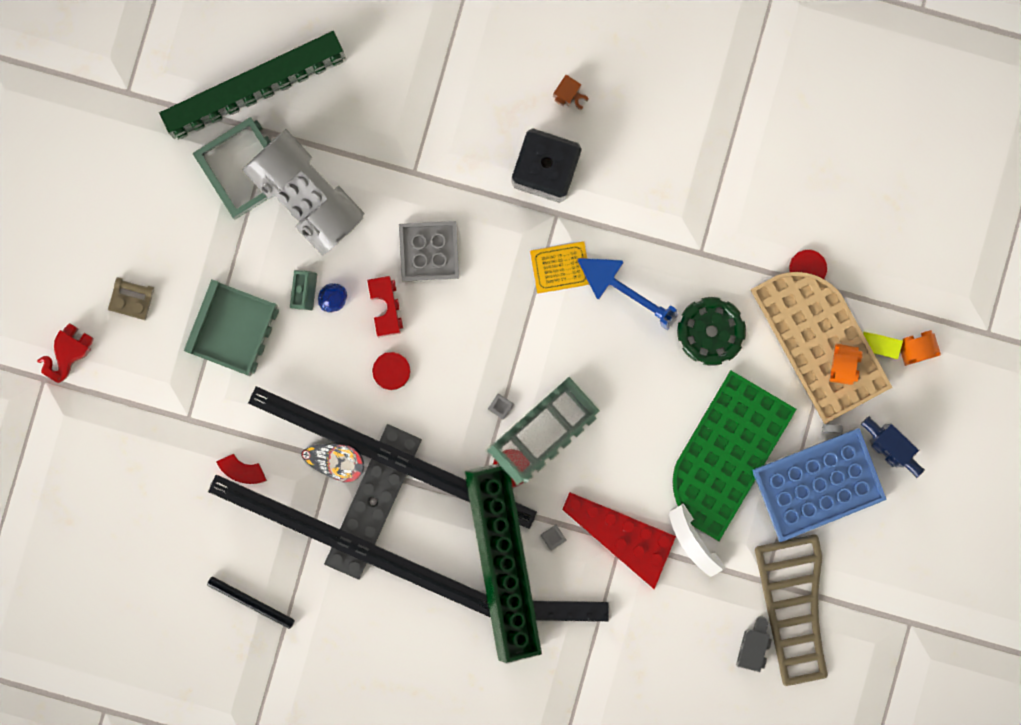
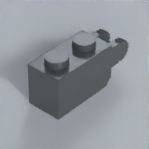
M763 616L756 618L753 629L744 631L736 666L756 672H761V668H765L767 658L764 656L766 650L770 649L772 639L766 633L768 620Z

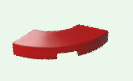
M235 454L216 461L221 471L234 481L244 484H258L267 481L260 463L253 465L244 464L237 459Z

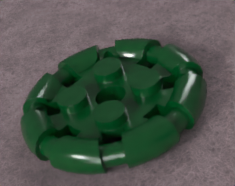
M718 297L701 298V301L696 303L694 301L681 314L683 317L677 326L678 341H681L683 345L682 350L695 362L700 361L703 362V365L707 366L721 365L726 360H732L742 349L741 344L746 338V325L740 316L741 312L731 302L722 301ZM705 307L707 313L700 315L699 309ZM717 307L724 309L722 315L715 312ZM733 318L736 325L730 327L728 320ZM689 320L695 321L693 328L688 326ZM714 326L717 334L714 337L708 336L706 333L707 327ZM731 335L736 337L734 343L728 342ZM693 336L695 343L690 345L688 337ZM701 348L708 350L706 355L700 353ZM723 348L725 353L718 355L716 350Z

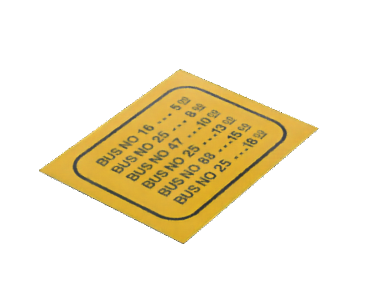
M584 241L530 251L537 294L590 285L578 262V258L587 259Z

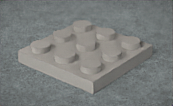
M456 221L399 224L402 282L459 279Z

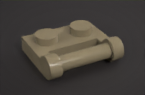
M117 277L108 310L146 321L154 287L141 286L123 281V278ZM123 288L145 294V299L142 300L120 294V290Z

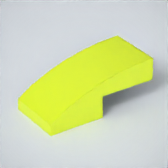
M863 332L875 355L896 360L899 358L902 340Z

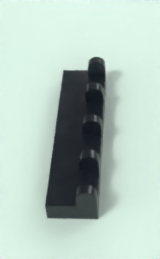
M533 601L536 620L609 622V602Z

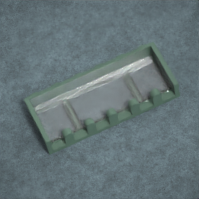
M568 377L493 443L486 452L492 455L517 483L516 485L522 481L526 484L533 477L531 473L535 469L539 472L547 465L544 462L547 458L552 460L559 454L557 449L560 447L564 449L572 442L570 438L573 435L577 437L584 431L583 426L585 424L590 426L597 419L595 415L600 410L577 384Z

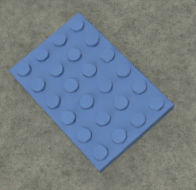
M860 428L752 470L779 542L887 500Z

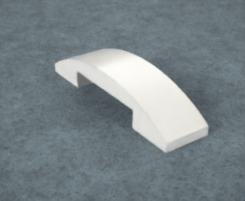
M681 504L671 510L669 517L674 532L692 561L710 577L724 570L725 566L716 552L710 554L690 522L694 519L685 505Z

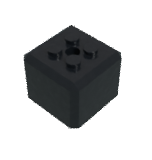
M534 128L528 130L512 174L511 183L513 187L557 203L565 201L582 151L579 143ZM544 158L552 160L550 168H544L541 165V161Z

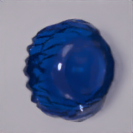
M326 284L318 293V305L325 312L339 311L346 303L347 291L340 284Z

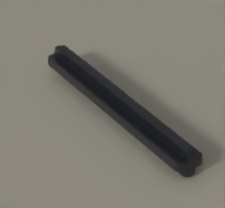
M210 577L207 582V586L288 629H291L295 622L293 618L215 577Z

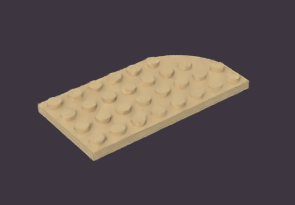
M789 272L777 275L751 289L754 298L824 424L893 388L844 298L832 284L812 274ZM835 344L858 347L859 351L863 352L861 363L857 362L856 370H859L858 382L854 381L853 385L829 381Z

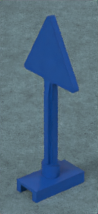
M578 258V262L597 299H600L607 287L611 285L655 313V316L660 319L661 327L667 331L670 327L667 321L672 320L671 315L677 318V309L671 305L667 310L662 306L659 307L615 279V275L624 263L622 260Z

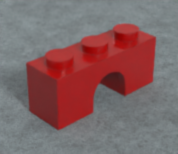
M390 276L367 280L370 299H381L387 303L386 313L383 316L374 318L377 337L401 334L400 329H403L402 318L397 316V310H400L399 300L394 299L393 293L397 291L395 280H391Z

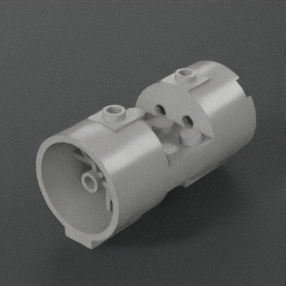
M285 129L260 151L242 171L268 199L273 195L277 197L278 201L299 221L295 226L297 230L321 255H324L360 223L365 213L340 186L333 189L309 163L312 156Z

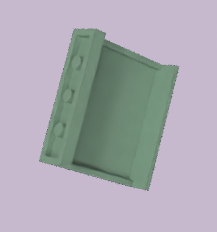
M211 279L184 351L251 376V373L255 374L258 363L256 360L258 355L262 356L265 345H263L265 337L269 338L272 327L270 325L272 319L276 320L278 316V305Z

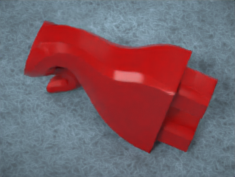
M71 323L63 331L60 330L54 340V353L58 363V370L54 371L52 369L53 361L49 356H43L37 360L38 363L44 362L41 373L57 383L66 380L72 365L89 354L91 351L90 346L94 340L93 337L86 333L82 335L79 341L75 339L74 336L79 328Z

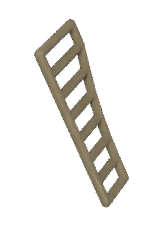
M810 535L757 546L755 554L783 685L791 686L827 678L828 672L819 624L818 596L823 557L819 537L817 535ZM812 543L813 555L765 564L763 555L765 552ZM814 562V570L811 575L769 583L767 574L769 571ZM812 582L810 595L773 602L772 590ZM811 602V614L777 621L776 609ZM812 622V634L781 640L779 628ZM814 641L816 653L785 659L783 647ZM817 660L819 672L789 678L787 666Z

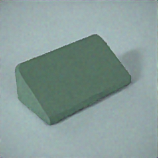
M294 270L289 308L313 310L317 273Z

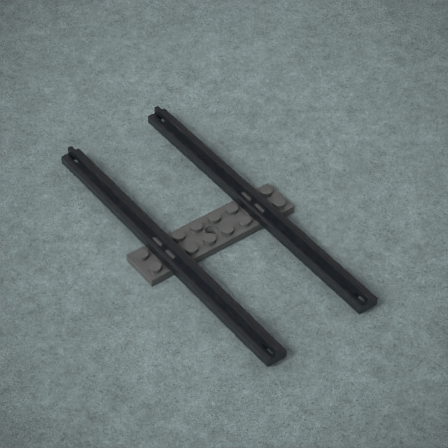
M255 386L248 404L337 444L350 445L356 448L362 455L371 458V461L340 529L215 474L208 490L209 493L330 546L331 550L324 565L359 580L366 564L369 563L490 617L487 595L375 545L406 475L470 503L465 479L416 458L415 454L422 439L392 425H386L381 439L378 441ZM371 498L377 499L376 505L370 504ZM515 502L519 516V525L530 529L537 511Z

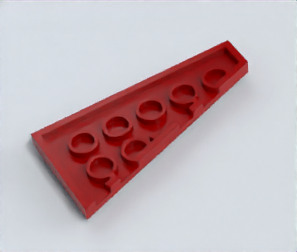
M569 492L562 510L650 587L655 589L676 536Z

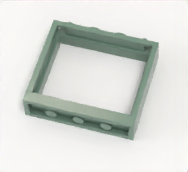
M251 117L192 153L234 220L268 200V197L261 193L236 209L203 155L248 127H251L261 145L265 148L271 141L268 136L263 137L260 132L263 128L258 120L253 121Z

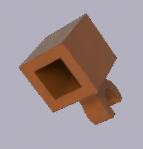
M566 74L553 93L554 101L559 105H567L569 107L574 100L575 106L579 110L583 109V106L579 104V100L583 99L588 102L589 98L579 93L582 84Z

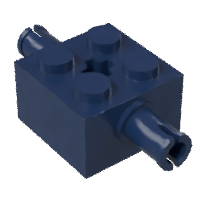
M868 416L860 424L873 435L869 440L872 443L871 448L878 454H883L886 457L884 460L891 467L905 466L916 478L925 471L913 459L920 450L892 423L880 427Z

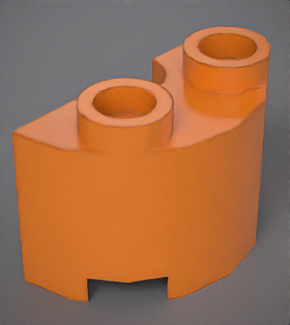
M932 330L920 333L921 337L914 339V336L902 339L903 343L900 352L905 366L941 355L935 333H932Z
M835 344L829 381L853 385L854 381L858 382L859 370H856L857 362L861 363L863 352L859 351L858 347Z

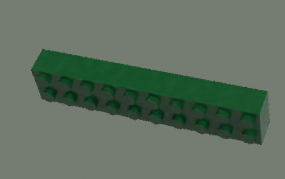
M333 30L159 112L172 138L180 140L187 137L190 131L195 130L196 132L204 129L207 123L221 121L224 115L238 113L241 107L255 105L258 99L272 97L275 91L289 89L292 87V83L306 81L309 79V75L314 73L316 75L326 71L328 66H338L344 62L343 59L346 57Z
M499 463L465 471L498 661L510 663L541 655V644L511 477Z

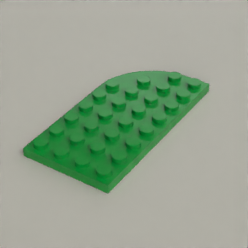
M732 370L729 371L676 461L672 479L673 493L677 506L684 504L694 519L690 522L691 525L717 541L721 540L756 480L752 470L765 465L797 410Z

